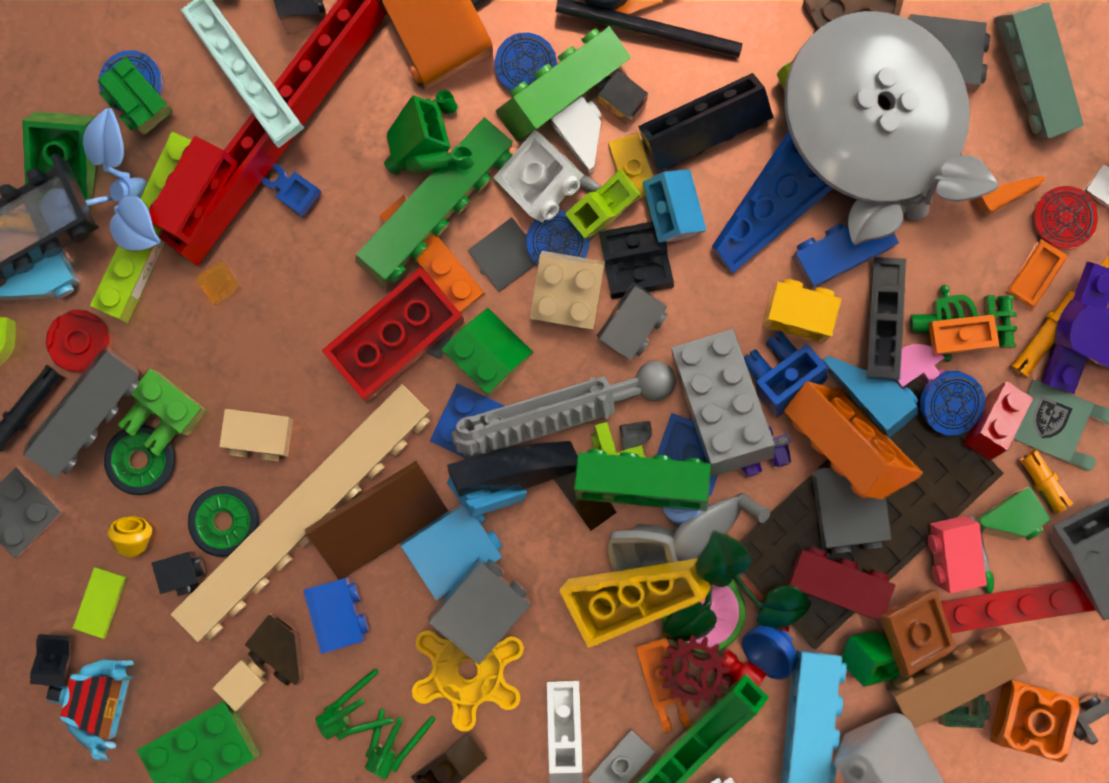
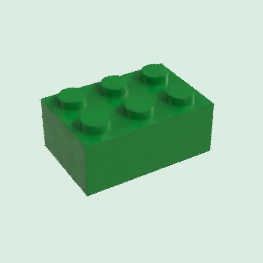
M225 701L136 750L154 783H214L261 756L238 712H235Z

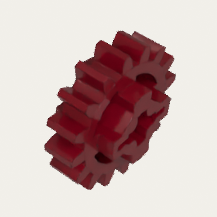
M691 635L690 643L687 644L682 638H679L678 649L672 646L667 648L671 657L661 658V662L667 665V669L660 670L659 675L667 676L668 678L662 684L663 689L672 687L673 691L670 698L674 699L680 695L682 697L681 705L683 706L687 704L689 699L693 700L695 708L699 707L700 699H704L710 705L712 704L711 695L713 693L719 697L723 695L719 685L728 686L729 680L722 677L723 674L731 671L730 667L722 666V662L728 656L727 654L718 656L716 653L720 647L718 643L712 647L707 646L708 637H704L701 643H697L695 635ZM691 649L702 650L711 657L705 659L697 657ZM680 655L684 664L680 671L673 674L674 662ZM690 661L696 667H703V670L700 672L702 685L694 675L688 677L686 674L690 669ZM717 668L716 680L709 687L706 680L708 673ZM685 683L694 686L698 693L685 691L680 686Z

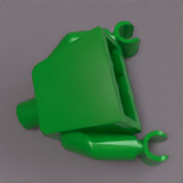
M439 91L435 96V100L432 101L430 98L422 99L415 95L409 99L387 131L386 137L391 154L384 161V165L388 171L393 174H399L404 169L415 174H422L424 171L449 167L448 163L455 162L462 170L470 169L474 165L471 158L467 157L471 156L472 152L463 144L455 146L452 152L447 154L451 146L440 109L444 114H452L458 109V104L450 91Z

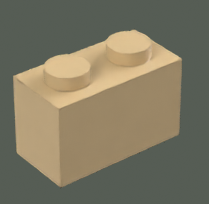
M225 409L219 447L228 449L229 456L247 458V453L253 452L260 453V460L279 462V456L288 457L293 419L286 416Z

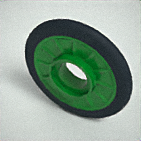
M142 425L134 437L127 433L125 429H122L108 443L104 454V467L109 480L119 490L131 495H146L161 488L169 479L174 467V452L170 442L163 449L160 456L155 455L150 451L151 449H147L143 445V442L148 439L155 428ZM136 451H143L147 455V464L142 469H136L131 464V457Z
M229 486L214 487L203 492L194 501L188 516V528L194 543L204 552L217 557H228L258 528L259 522L257 509L249 496L241 490ZM221 512L228 513L232 518L230 528L225 531H221L215 526V518Z

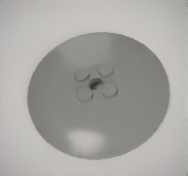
M863 11L847 14L830 21L818 29L802 45L790 66L786 80L784 96L785 116L791 138L799 154L822 181L852 198L867 202L892 203L918 196L930 189L934 177L942 176L941 169L943 164L951 158L960 156L965 146L969 129L970 108L962 74L950 53L938 39L920 25L901 16L878 11ZM878 95H884L889 99V110L880 108L877 102Z

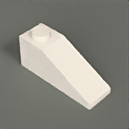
M579 681L547 682L550 783H583Z

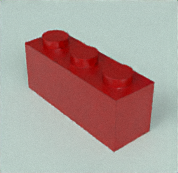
M194 136L190 144L183 150L182 157L174 171L167 177L165 186L149 208L153 226L189 246L238 162L225 150Z

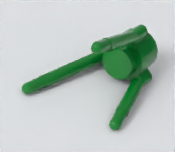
M373 669L333 704L325 707L324 713L315 718L317 727L325 739L329 740L336 736L338 740H342L349 735L393 723V718L389 717L346 728L350 724L347 715L362 706L364 700L359 699L344 709L341 706L368 684L379 673L378 669Z
M379 709L377 720L384 718L385 709ZM431 716L422 725L396 758H394L396 752L391 747L402 725L403 718H397L385 744H379L378 747L377 744L382 727L375 728L370 746L365 754V757L368 758L364 766L365 769L384 779L388 778L391 770L397 772L405 757L435 722V717Z

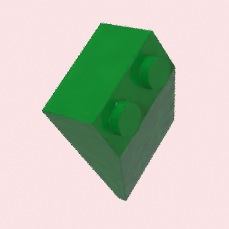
M35 111L23 119L25 184L29 183L26 172L30 169L37 168L43 173L54 169L55 167L50 156L56 153L71 164V170L84 199H92L96 165H93L86 156L83 136L87 126L96 116ZM60 183L57 186L51 188L50 190L35 197L39 207L42 202V199L49 191L59 188L64 189L63 184Z

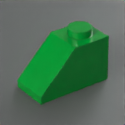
M1029 486L1014 492L974 520L980 523L981 533L1009 540L1025 537L1028 541L1044 531L1042 525L1051 520V518Z
M871 631L855 634L847 640L845 650L841 656V663H846V669L863 687L901 676L887 635Z

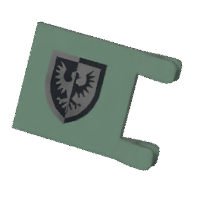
M1033 379L1027 392L1033 400L1013 440L1070 463L1081 470H1092L1096 459L1077 452L1075 449L1089 417L1100 423L1109 424V408L1091 403Z

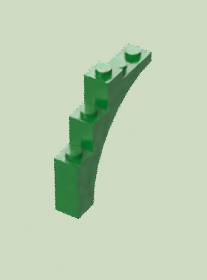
M746 674L743 675L721 697L715 699L712 704L702 710L688 729L668 745L651 767L632 783H685L724 743L758 714L769 697Z

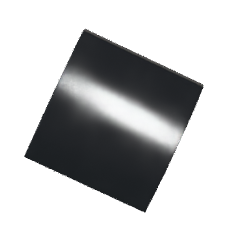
M653 222L599 232L611 299L622 297L632 282L648 292L674 287L666 242H658Z

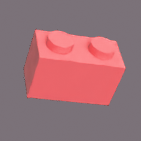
M967 516L930 523L931 534L928 536V545L934 556V566H932L934 582L950 594L986 586L980 523Z

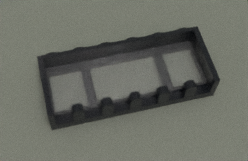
M56 153L50 156L55 168L49 172L43 173L37 168L30 169L26 172L29 183L18 189L10 184L0 186V287L10 277L18 273L30 271L37 262L60 254L62 248L73 242L87 239L91 232L99 228L73 175L71 164Z

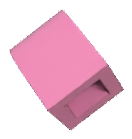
M913 344L903 347L900 380H890L895 381L902 388L919 377L926 386L931 379L934 380L940 376V373L944 372L941 368L937 370L934 366L943 360L944 356H933L932 347L928 345Z

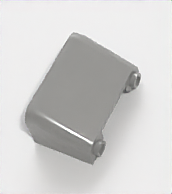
M899 713L885 715L845 733L834 761L836 768L846 783H944L912 723L906 716Z

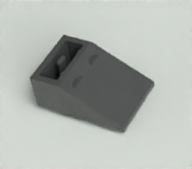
M1109 498L1054 525L1050 542L1103 621L1109 619Z

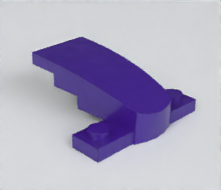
M1086 262L1073 300H1070L1058 320L1055 333L1056 346L1042 383L1075 394L1087 359L1109 369V308L1107 307L1109 302V268L1096 263Z

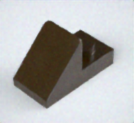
M577 471L555 478L554 481L590 531L617 513L610 502L576 499L574 489Z

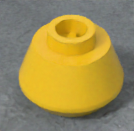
M136 516L119 518L107 530V536L115 551L128 558L136 557L145 551L152 535L151 525L143 518Z

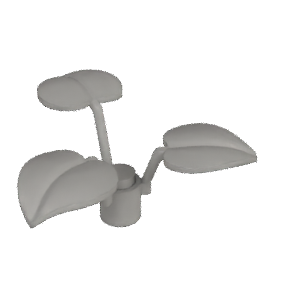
M960 155L951 158L943 164L941 169L942 176L934 177L927 195L924 192L913 198L892 203H875L857 199L850 210L848 218V228L852 243L856 246L866 241L881 239L893 234L903 223V213L908 219L913 221L925 218L929 213V205L933 203L932 197L935 190L943 200L962 202L979 198L999 188L998 182L979 158L971 155Z

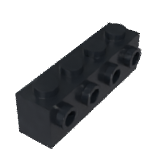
M751 73L638 126L649 158L658 171H661L665 168L673 167L678 162L693 155L701 154L706 149L723 141L731 140L734 136L744 131L756 128L774 118L764 85L754 73Z

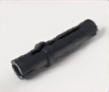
M46 364L42 372L10 411H5L2 414L3 419L0 422V452H3L4 448L19 430L23 431L25 429V422L63 378L61 374Z

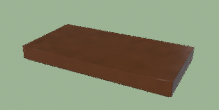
M414 461L312 524L305 531L340 580L448 512V509L417 461Z

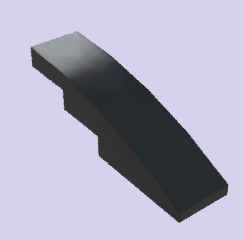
M874 257L867 378L900 380L906 259Z
M571 441L546 442L511 447L477 455L448 464L447 468L459 497L487 487L491 494L520 484L522 490L564 476L577 471L578 455Z

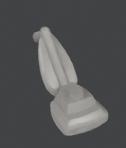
M740 493L730 499L709 506L707 511H702L696 517L684 521L676 531L665 527L638 524L633 530L611 532L608 544L610 563L614 571L678 562V560L696 559L707 545L712 531L715 530L726 534L738 518L741 508L756 517L757 521L761 523L769 518L770 509L762 507L750 499L747 494Z

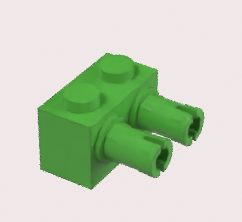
M150 368L131 394L135 397L134 401L136 403L124 418L119 421L118 425L134 437L151 414L158 415L161 422L148 439L143 442V445L147 449H151L150 451L155 455L160 456L175 434L188 436L208 410L161 373Z

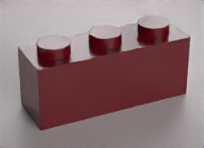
M809 546L807 551L798 550L786 585L797 587L807 595L881 621L880 616L886 613L896 584L888 582L889 575L870 569L869 574L857 570V563L841 557L838 563L826 559L827 552Z

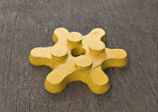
M425 630L417 636V650L430 658L433 669L427 678L417 681L412 687V696L415 701L426 704L436 698L448 699L453 706L452 723L456 729L463 732L469 731L475 726L476 710L483 702L493 701L505 710H512L518 706L520 693L515 687L505 681L503 671L508 663L518 660L522 656L524 646L520 639L511 636L498 642L478 665L449 639H442L433 631ZM463 661H473L477 666V674L474 678L466 679L460 675L459 666Z

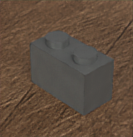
M632 282L597 336L599 340L632 360L635 354L640 356L649 343L647 336L653 327L658 329L667 317V313L664 312L667 306L663 301Z

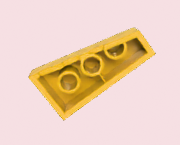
M697 559L569 578L559 589V592L587 647L590 648L704 600L711 586L709 582L697 576L695 571Z

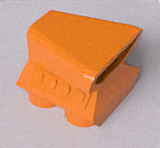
M1010 680L1003 684L990 740L999 746L1063 762L1069 752L1079 712L1078 698Z

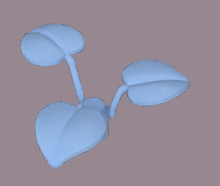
M104 109L87 126L83 136V146L88 160L93 165L103 164L105 172L117 176L119 179L111 185L110 195L85 201L87 206L108 201L118 202V205L114 207L116 214L110 221V231L114 241L120 247L135 251L154 247L161 241L153 228L149 211L140 199L147 182L141 177L130 178L129 172H120L112 168L118 167L121 164L124 146L119 125L112 109ZM53 189L42 199L40 209L51 233L78 219L65 189Z

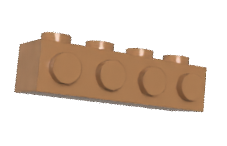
M1001 628L984 633L981 639L970 645L963 644L956 647L952 654L933 662L909 677H897L892 684L887 686V689L899 714L906 716L915 729L1028 672L1013 638Z

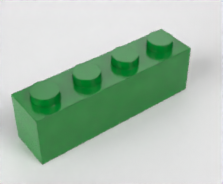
M590 449L587 453L579 452L574 489L577 500L707 511L711 464L705 463L704 460L698 458L676 461L665 455L643 458L632 452L609 455L603 450Z

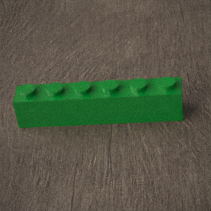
M485 117L459 143L467 146L472 152V155L467 157L471 158L474 165L470 169L462 170L454 162L448 163L449 167L435 169L356 254L355 263L383 287L390 281L395 284L407 270L404 265L411 258L416 261L428 248V245L425 244L432 235L440 236L449 225L447 219L452 213L460 214L470 202L468 196L475 189L480 192L491 179L489 173L496 166L501 169L511 158L510 150L513 141Z

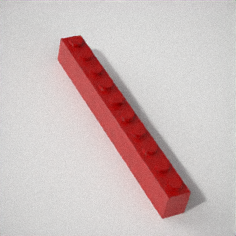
M337 0L274 83L275 88L302 125L306 123L387 15L377 0ZM252 113L224 149L238 164L190 245L188 246L163 232L158 238L198 266L295 136L278 148Z

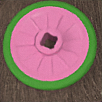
M731 581L725 587L712 585V605L709 609L715 612L717 622L712 631L704 637H708L707 646L709 647L718 643L720 645L718 651L727 648L737 639L746 619L745 600L734 581ZM669 615L662 617L663 624L665 623ZM703 638L697 639V643H701ZM691 649L693 653L708 654L702 650Z

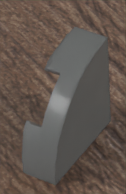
M651 421L619 426L624 450L637 447L648 441L652 436Z

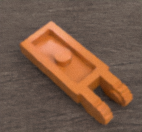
M667 638L635 646L654 709L658 711L664 733L671 732V722L664 707L672 704H677L678 716L683 727L691 725L686 707L681 705L682 697L678 695L676 698L671 699L672 687L664 689L662 687V684L668 678L667 676L659 675L660 670L667 669V665L661 662V658L671 657L667 650L669 647ZM675 663L673 665V674L677 673Z

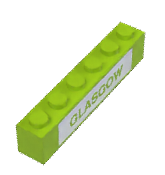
M171 132L140 198L148 211L165 186L167 177L174 171L180 161L183 150L190 144V139ZM153 226L157 236L159 237V235L162 232ZM159 238L161 242L158 245L136 251L127 250L118 245L90 306L128 324L165 242Z

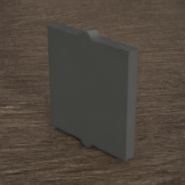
M512 217L468 249V252L480 266L481 274H486L499 292L536 265L531 260L527 251V235H525Z

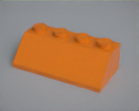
M806 381L784 410L792 419L791 425L811 439L810 445L818 453L826 455L832 462L830 464L831 468L839 475L846 477L852 483L851 489L862 498L883 499L915 481L923 474L901 449L841 389Z

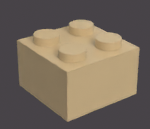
M542 251L539 258L530 319L594 329L605 261Z

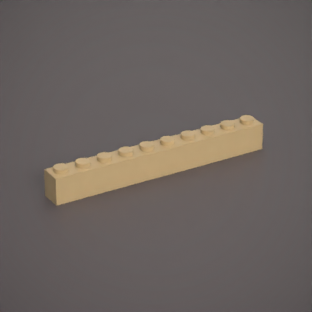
M401 384L170 615L197 642L204 641L206 638L209 641L213 640L224 628L221 623L229 615L232 618L236 617L247 606L244 600L252 592L255 595L259 594L270 583L267 577L275 569L281 572L293 560L290 554L298 546L304 549L311 542L305 529L335 511L344 500L348 503L356 498L362 491L359 485L367 477L371 481L377 477L385 468L382 463L390 455L394 458L399 455L408 445L405 440L413 432L418 435L429 425L431 421L428 417L432 413Z

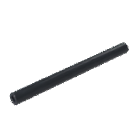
M558 0L555 9L557 13L739 58L743 43L575 0Z

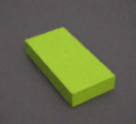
M94 567L73 629L106 639L127 577Z

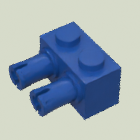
M782 330L775 333L777 338L772 335L766 342L767 346L782 361L772 369L757 349L750 352L751 357L748 354L744 356L748 370L757 380V396L776 418L784 413L785 408L806 381L821 385L826 382L828 370L826 364L807 343L797 350Z

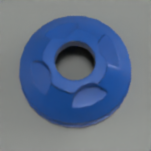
M756 626L743 637L742 646L745 655L749 661H752L766 671V676L772 679L784 680L796 668L797 657L792 644L793 639L786 631L768 626Z

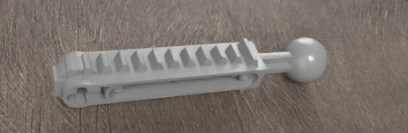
M649 361L638 370L636 378L609 385L605 376L599 378L590 377L589 381L475 416L465 417L457 423L455 430L451 432L453 444L456 446L458 453L462 452L464 456L471 458L599 418L607 419L609 415L615 414V402L642 395L651 401L663 400L674 390L676 377L673 369L662 361Z

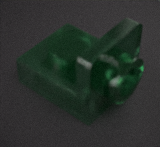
M982 694L972 699L971 712H969L968 706H959L939 716V724L945 727L985 728V721H988L990 717V703L985 701V695Z

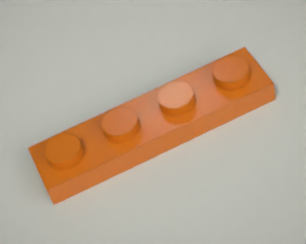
M404 195L379 215L384 223L407 200ZM432 235L425 243L428 245V248L416 261L456 309L462 313L485 293L440 238Z

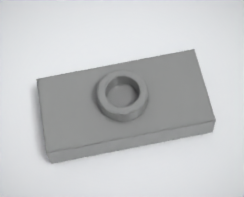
M630 729L588 776V780L592 783H628L653 756L655 751Z

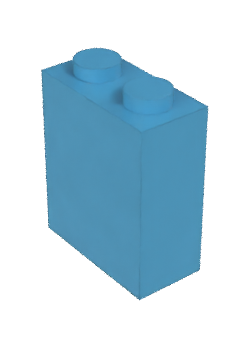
M462 503L401 541L403 551L436 600L449 593L478 558H481L485 563L489 559L496 562L502 558L499 549L503 545L493 530L487 533L481 522L486 520L483 514L471 517L469 515L470 509L467 506H463Z

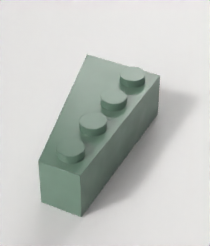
M1050 2L1028 5L995 16V23L1017 79L1021 96L1030 115L1029 124L1033 133L1037 134L1038 138H1050L1083 127V119Z

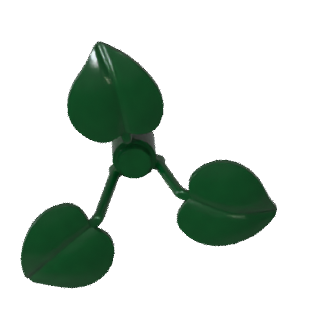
M713 530L707 545L695 563L697 576L709 582L711 586L703 605L701 602H697L671 613L662 627L661 634L664 638L676 641L679 638H682L684 641H690L691 635H695L697 640L709 634L717 622L715 612L709 609L712 605V585L725 587L731 583L732 579H734L750 600L758 608H761L756 614V620L762 626L775 629L789 626L802 618L812 603L799 588L788 585L773 589L766 595L764 602L760 601L738 576L744 573L750 565L751 557L748 550L734 538Z

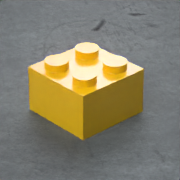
M784 279L783 283L778 281L771 290L761 327L775 331L782 330L783 333L819 343H824L832 337L842 298L834 297L835 292L825 288L816 287L815 291L802 288L803 283L796 280Z

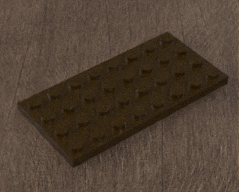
M914 379L905 387L909 388L918 399L916 403L918 415L891 436L890 439L923 474L915 481L886 497L892 540L883 541L882 548L864 550L863 543L850 545V552L831 554V548H822L811 474L770 512V516L765 522H759L738 541L748 550L751 557L750 565L744 574L766 597L773 589L786 586L798 550L807 551L808 547L812 546L827 552L826 559L837 563L840 557L858 564L857 570L869 574L870 569L889 575L888 581H890L928 545V536L931 534L930 523L957 518L1004 473L992 460L986 459L963 444L967 437L966 432L960 435L947 436L933 430L927 424L920 410V400L924 388ZM827 459L817 469L831 468L830 464L832 462ZM806 594L812 604L806 614L791 625L816 650L855 612Z

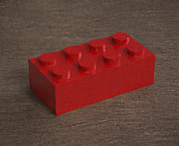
M420 267L321 351L359 396L368 403L460 325L464 318Z

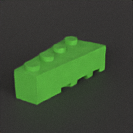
M610 26L601 33L595 28L581 39L584 45L578 50L572 45L557 56L561 62L552 68L549 63L533 74L537 79L529 86L523 81L509 92L513 98L496 109L495 112L516 141L536 130L632 58Z

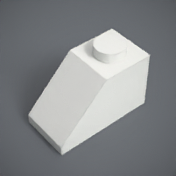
M580 97L552 117L551 126L586 173L590 175L594 172L601 128L599 118L602 117V114L592 101L587 103L583 97Z

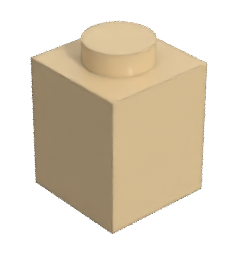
M243 659L212 689L236 712L268 682L264 677L266 671L255 660L252 659L249 662L247 659Z

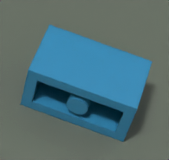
M690 169L662 172L642 182L659 243L686 240L707 231Z

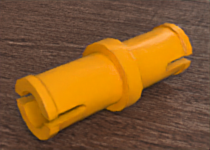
M1037 449L1026 454V458L1022 457L1019 460L1035 482L1034 488L1037 492H1042L1055 514L1065 511L1067 509L1066 506L1070 507L1073 505L1072 500L1069 499L1058 483V475L1056 472L1052 473Z

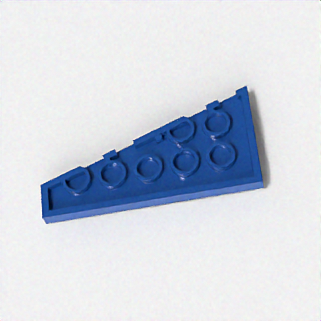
M789 131L712 245L718 257L732 273L833 189L822 181L805 163Z

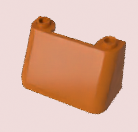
M381 0L411 57L413 65L408 67L416 84L422 82L425 89L493 56V44L471 0Z

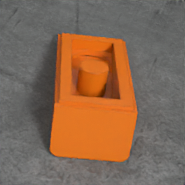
M1042 175L998 185L999 188L973 200L983 217H987L1038 188L1044 183L1045 178Z

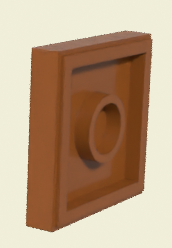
M927 589L880 616L898 670L903 677L915 674L956 650L936 589Z

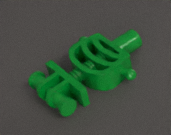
M942 285L940 292L943 298L933 302V314L910 315V332L929 333L928 324L932 321L967 318L968 316L963 315L960 304L966 308L969 317L978 316L977 308L970 297L966 295L950 296L949 286ZM987 295L984 297V315L994 314L995 319L1003 318V326H996L997 333H1001L999 348H1015L1014 332L1017 331V326L1010 325V318L1017 317L1016 312L1013 311L1012 300H1014V296H998L997 300L1000 304V311H995V295ZM949 306L951 307V309H952V311H953V314H954V316H952V317H951V312H950ZM943 354L945 362L952 360V354Z

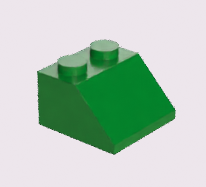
M489 308L466 324L441 349L488 397L533 353Z

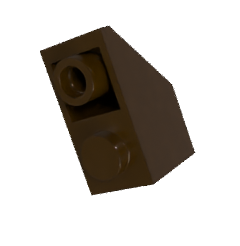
M268 614L245 644L250 649L248 655L263 666L267 663L276 671L273 675L285 685L289 686L292 683L296 686L304 679L299 633L276 614Z
M466 733L413 774L411 778L415 783H460L488 758L471 736Z

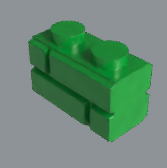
M127 57L113 66V69L107 71L97 81L103 88L99 94L111 108L117 104L123 111L119 118L131 131L137 128L143 135L147 134L158 122L164 120L173 111Z

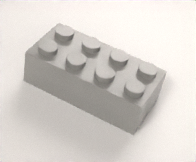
M734 329L671 347L673 365L706 461L711 464V476L713 477L774 458L775 444Z

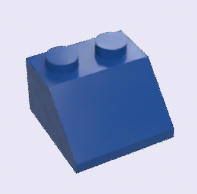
M344 578L303 590L321 654L366 640L365 634L369 633V626L365 614L359 615L356 602L360 601V595L356 583L350 584L349 578Z

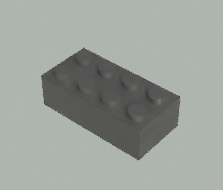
M105 345L25 444L24 455L55 478L61 472L66 475L78 460L76 458L78 450L82 446L87 449L98 436L97 427L102 420L108 423L119 409L117 407L119 399L123 395L128 398L139 385L137 368Z

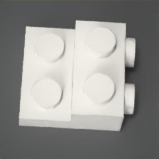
M534 130L493 178L528 215L543 223L545 219L549 220L557 215L559 211L558 204L566 195L570 196L577 192L580 187L579 180L584 174L541 133Z

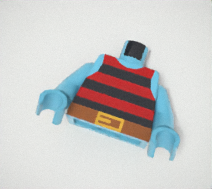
M102 659L85 665L79 673L72 674L69 678L68 686H49L46 700L63 705L60 720L67 723V730L82 746L91 751V756L95 760L109 762L110 758H107L105 754L106 749L116 748L114 742L104 741V739L109 740L116 737L129 680L133 679V676L126 674L127 665H134L132 660L115 661Z

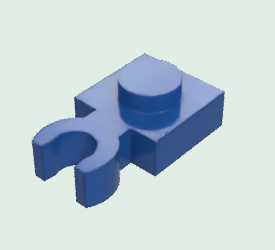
M274 164L272 168L279 174L278 179L271 182L264 177L262 182L270 190L279 191L275 197L303 217L321 194L320 189L295 171L288 179L287 172L281 166Z

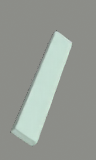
M193 0L181 9L183 15L278 148L304 129L213 0Z

